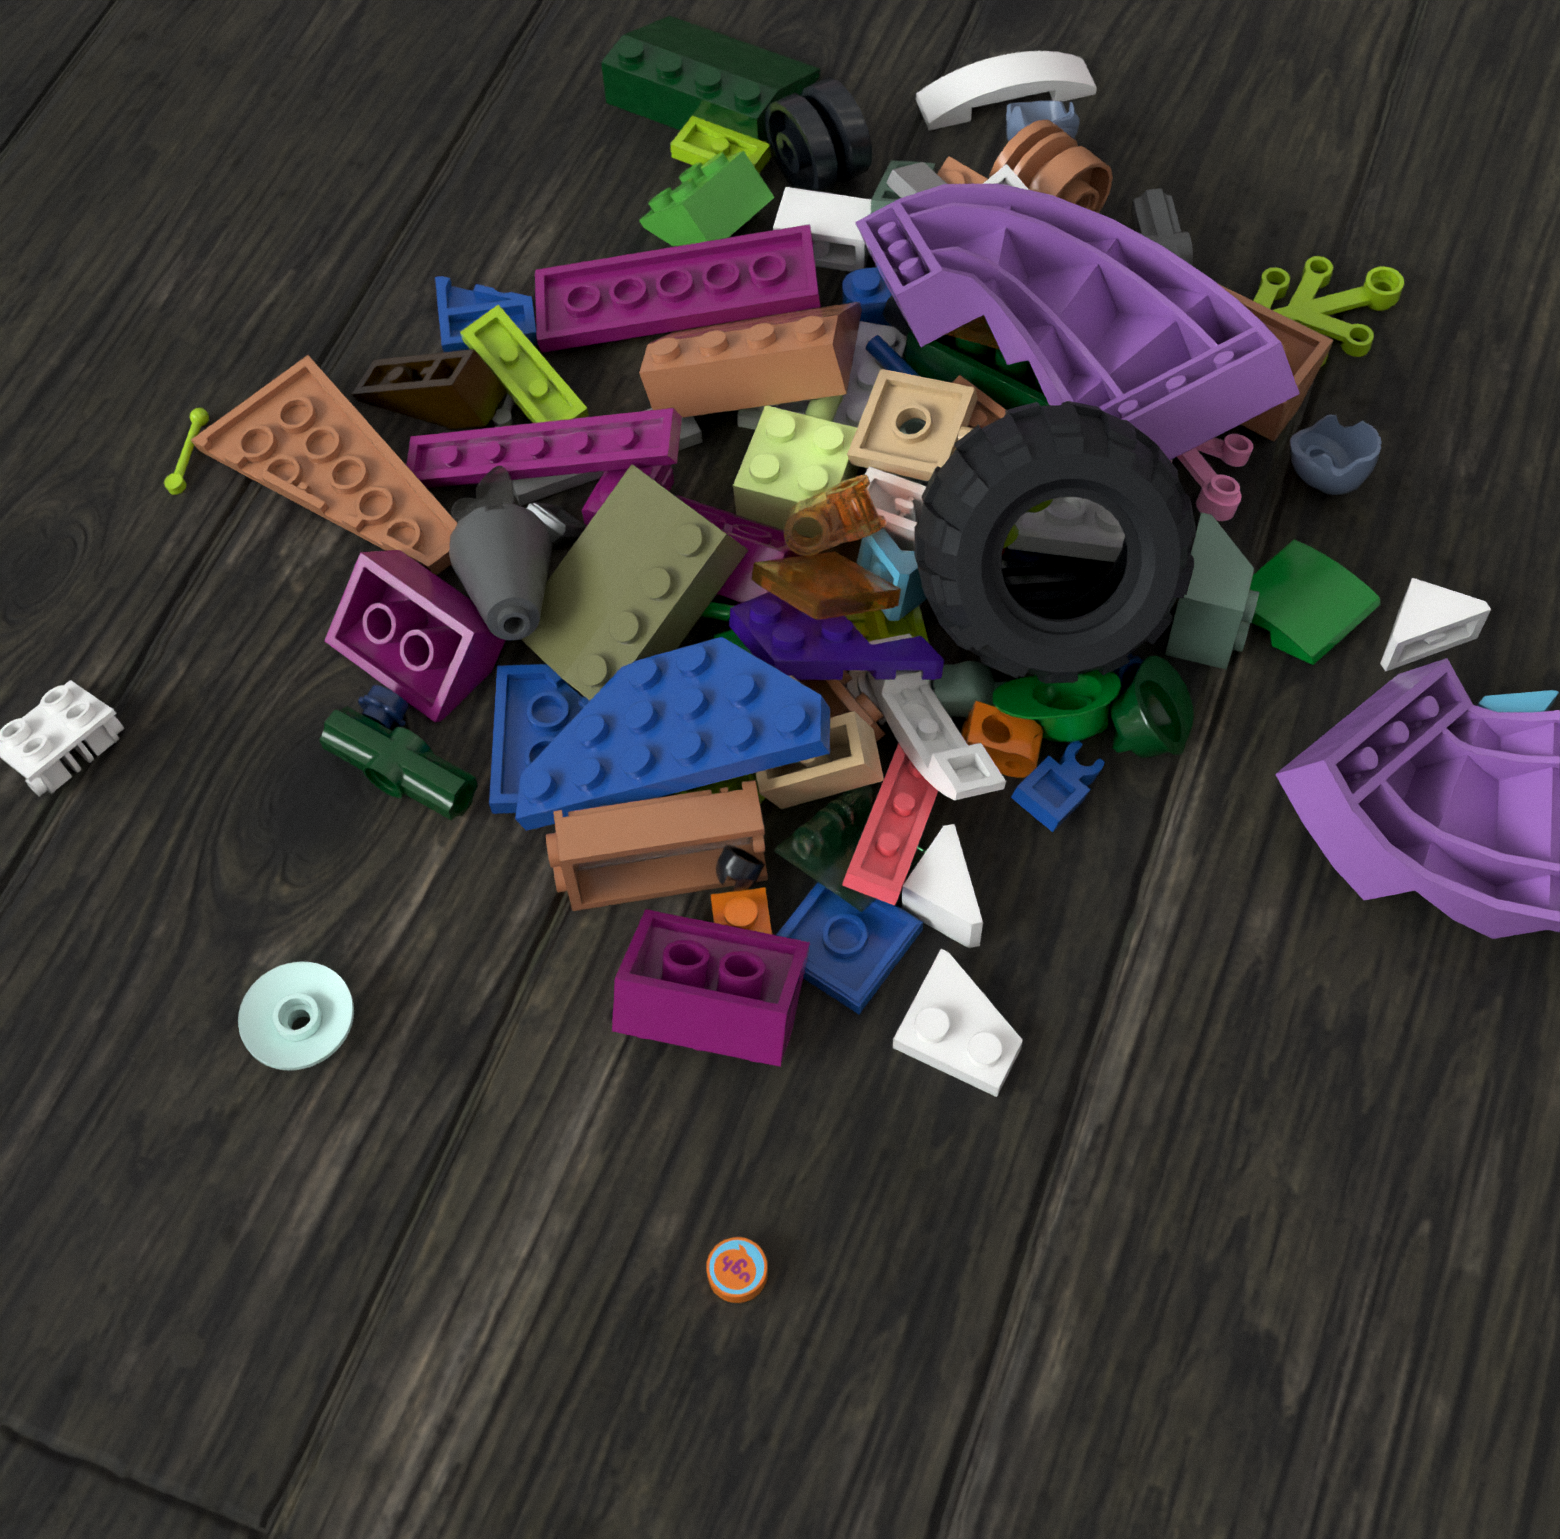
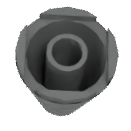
M503 504L504 509L488 511L486 506L480 507L462 518L450 535V562L489 630L501 639L519 640L533 633L540 621L552 553L551 539L545 523L531 510L516 504Z

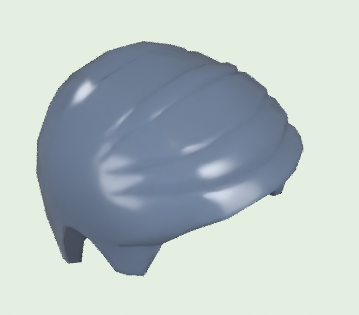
M1061 101L1008 104L1006 113V136L1008 141L1031 123L1047 119L1075 139L1079 128V117L1075 112L1073 103L1070 102L1068 113Z
M1327 415L1313 426L1292 435L1290 439L1291 462L1296 473L1309 486L1326 494L1343 495L1356 490L1373 472L1381 450V437L1378 436L1379 434L1373 426L1364 421L1354 426H1342L1338 423L1336 415Z

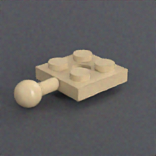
M880 369L847 453L850 464L869 468L870 466L887 473L929 481L934 469L937 466L942 467L956 450L954 444L973 429L967 426L978 399L975 387ZM919 418L926 422L922 430L915 434L900 432L903 423L910 419Z

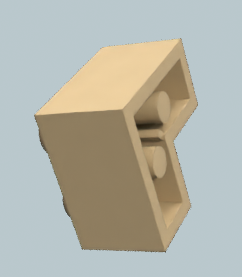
M790 675L791 678L798 681L793 675ZM855 711L830 718V754L756 772L759 793L780 809L884 781L874 729Z

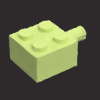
M843 395L810 399L804 415L771 406L764 407L733 484L737 515L795 534L832 542L841 518V506L848 499L860 467L851 465L847 456L857 428L833 422L839 404L843 400Z

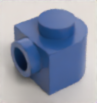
M877 267L857 269L849 273L842 284V304L860 302L862 308L860 321L892 326L882 315L887 300L892 294Z

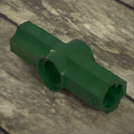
M348 706L341 710L335 709L324 722V730L319 738L323 749L361 769L369 781L387 795L401 798L405 794L451 821L457 816L462 817L472 804L474 793L478 787L476 777L436 756L428 744L412 731L403 727H396L391 731Z

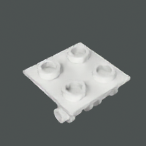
M70 680L64 685L49 690L42 697L37 707L23 718L7 723L0 730V758L24 776L28 786L40 797L46 791L51 794L54 793L56 789L73 777L61 763L60 758L74 772L78 773L82 769L69 751L75 748L88 763H91L94 757L82 741L84 740L92 752L99 756L119 740L117 734L124 727L114 716L116 712L111 707Z

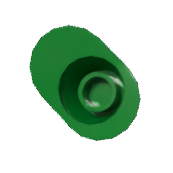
M1099 670L1079 674L1078 681L1075 683L1045 684L1039 681L1037 676L1010 680L998 686L992 695L993 704L999 711L1012 717L1036 721L1043 729L1042 737L1055 742L1080 741L1094 736L1107 728L1109 703L1118 696L1121 690L1120 678L1112 671L1102 675Z

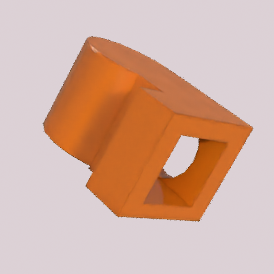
M975 701L962 725L961 735L968 745L982 743L1001 774L1016 778L1027 777L1037 768L1043 736L1041 725L1034 720L1012 717L999 711L994 706Z

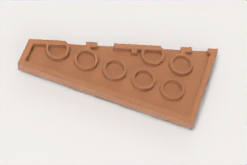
M309 355L191 439L198 451L384 550H401L435 575H438L451 565L449 557L450 535L458 523Z

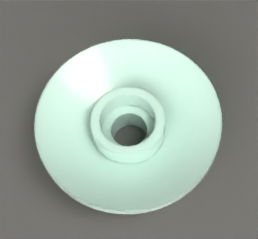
M313 962L287 963L262 975L247 991L238 1015L239 1033L245 1047L261 1063L280 1070L305 1069L326 1060L343 1044L352 1027L354 1003L346 983L330 968ZM298 1018H310L309 1023L298 1030L292 1029L293 1023Z

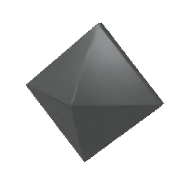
M534 502L529 503L526 508L533 511L545 523L552 547L576 542L585 530V524L559 505Z

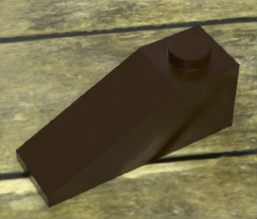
M475 349L373 360L352 395L357 401L455 429L486 426L495 416L496 408L507 390Z

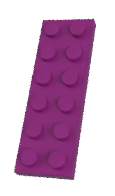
M810 224L535 270L536 333L541 353L821 307Z

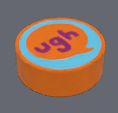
M742 1237L725 1239L712 1249L707 1259L706 1271L710 1287L718 1297L731 1303L750 1301L760 1294L767 1282L768 1267L765 1254L755 1242Z

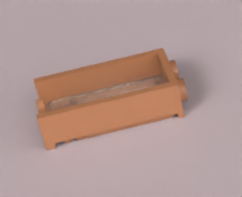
M756 781L741 782L742 789L728 791V787L719 788L720 793L712 794L711 789L570 811L568 812V817H563L562 810L553 811L556 833L546 834V844L550 866L554 871L557 892L567 891L572 911L735 885L737 880L729 876L724 885H722L716 875L717 861L725 845H732L743 849L765 864L763 853L765 851L763 837L765 831ZM766 864L756 882L768 880Z

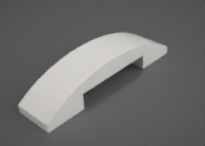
M1027 51L988 58L957 69L916 94V101L928 129L933 130L970 122L973 107L1048 91L1053 101L1063 102L1095 95L1097 87L1082 58L1061 52Z
M905 634L890 638L869 641V643L879 644L884 642L911 638L912 636L910 634ZM896 670L895 680H875L867 671L880 708L898 743L912 764L934 788L953 800L1004 789L1006 780L982 743L973 745L966 743L929 685L930 680H922V670Z

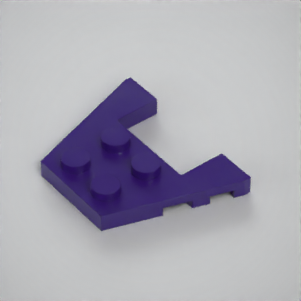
M851 561L841 562L730 608L729 627L752 655L788 676L793 675L797 680H842L843 670H867L875 680H895L896 670H922V680L942 678L944 659L922 636L870 644L853 623L836 607L838 605L869 600L870 581Z

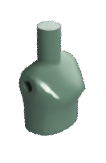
M964 661L957 664H944L942 678L931 680V689L950 717L966 719L975 701L996 707L993 704V692L998 686L1006 682H995L991 669L988 666L976 661Z

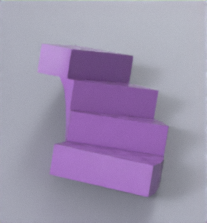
M943 184L897 199L855 222L879 273L921 347L984 315L1007 365L1029 360L1049 405H1061L1063 402L1072 401L1097 406L1102 411L1117 418L1128 420L1152 439L1169 460L1300 394L1282 343L1239 300L1210 277L1162 245L1112 218L1056 196L1003 184Z
M1448 658L1395 676L1275 774L1302 823L1331 865L1364 901L1416 891L1454 921L1492 939L1542 930L1560 932V710L1496 712L1472 704Z

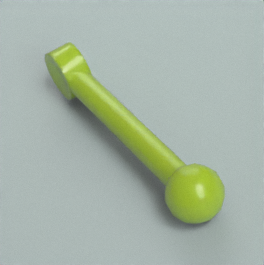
M203 408L193 409L190 413L192 425L173 474H170L164 480L166 489L173 495L182 493L186 488L187 484L183 476L194 448L191 439L197 436L201 426H205L209 421V414Z

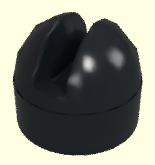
M725 845L717 861L716 875L722 885H724L728 876L737 880L733 891H743L754 885L765 864L743 849L732 845Z

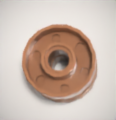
M1048 119L1035 121L1021 129L1007 143L997 157L989 175L990 178L1007 164L1029 190L1056 196L1096 213L1101 211L1110 193L1113 180L1111 167L1083 146H1078L1074 138Z

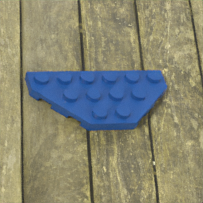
M723 637L634 661L621 667L520 775L515 819L528 831L555 824L553 811L562 810L563 817H568V812L658 798L830 754V707L819 693Z

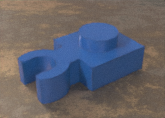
M1074 741L1067 746L1059 763L1048 756L1017 786L1011 796L1014 801L1051 832H1054L1085 800L1090 792L1087 785L1095 781L1104 766V761L1100 758L1091 766H1083L1076 761L1075 757L1083 745L1080 741Z

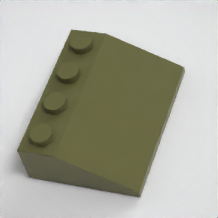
M631 464L546 582L539 624L533 633L521 640L563 680L588 700H591L621 667L640 659L676 650L748 552V549Z

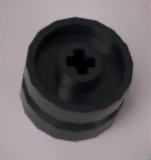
M828 77L804 88L801 96L794 93L768 105L765 113V122L770 148L780 170L793 188L824 193L834 188L837 180L840 182L848 181L868 171L872 163V145L869 131L860 108L851 93L839 81Z

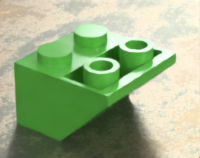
M744 151L726 157L721 152L708 160L704 165L698 162L685 170L679 176L682 184L674 190L669 187L648 202L652 209L639 221L646 230L673 247L729 238L768 204L774 196Z

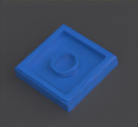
M831 865L780 929L777 936L810 942L803 979L857 1014H860L922 932L923 922L897 905H891L842 886L846 874Z

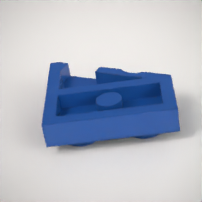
M443 276L435 277L443 352L470 350L463 342L460 332L498 304L533 345H538L535 313L531 296L513 292L501 293L494 288L478 284L471 291L453 287L450 278Z

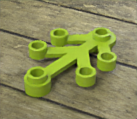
M1314 256L1309 258L1304 266L1302 280L1289 305L1274 309L1273 311L1320 334L1342 341L1343 351L1350 356L1361 357L1366 355L1374 338L1373 331L1366 325H1352L1328 315L1366 305L1377 311L1389 309L1400 298L1404 286L1403 276L1393 268L1385 266L1376 267L1367 273L1363 286L1314 299L1319 288L1329 284L1333 272V264L1325 257ZM1273 267L1266 269L1262 274L1259 291L1253 301L1271 309L1274 300L1281 299L1286 295L1290 282L1289 274L1281 268ZM1353 339H1360L1363 342H1358ZM1327 354L1325 360L1323 361L1321 367L1326 363L1328 354Z

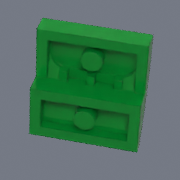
M1295 539L1252 576L1249 590L1259 592L1251 623L1270 631L1273 647L1311 665L1320 660L1380 606V597L1357 576L1325 554Z

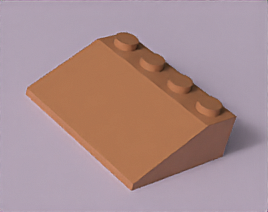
M860 302L782 313L678 330L663 336L647 345L639 372L653 410L674 408L683 418L846 395L862 312Z

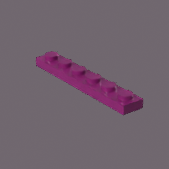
M674 408L412 436L410 437L406 466L426 488L628 469L631 464L637 468L677 464L682 416Z

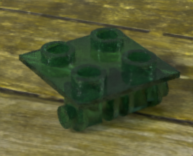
M869 785L845 791L844 795H839L775 848L777 854L861 912L866 910L877 899L842 886L874 805L875 793ZM917 846L908 871L919 863L926 852L919 846Z

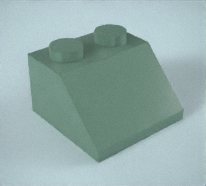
M1201 512L1196 537L1191 550V555L1194 557L1192 577L1187 595H1184V598H1179L1165 655L1227 669L1232 650L1243 651L1259 592L1249 590L1254 572L1253 566L1211 514Z

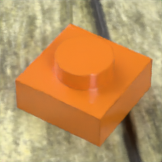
M765 887L710 894L714 923L772 934Z

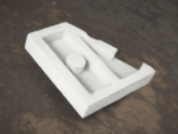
M941 949L893 1039V1048L997 1097L1021 1050L1023 1040L952 955Z

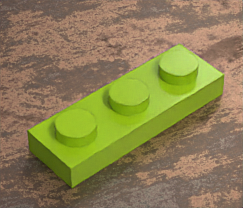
M499 304L460 332L463 342L470 350L475 349L507 390L508 395L532 423L589 416L588 408Z

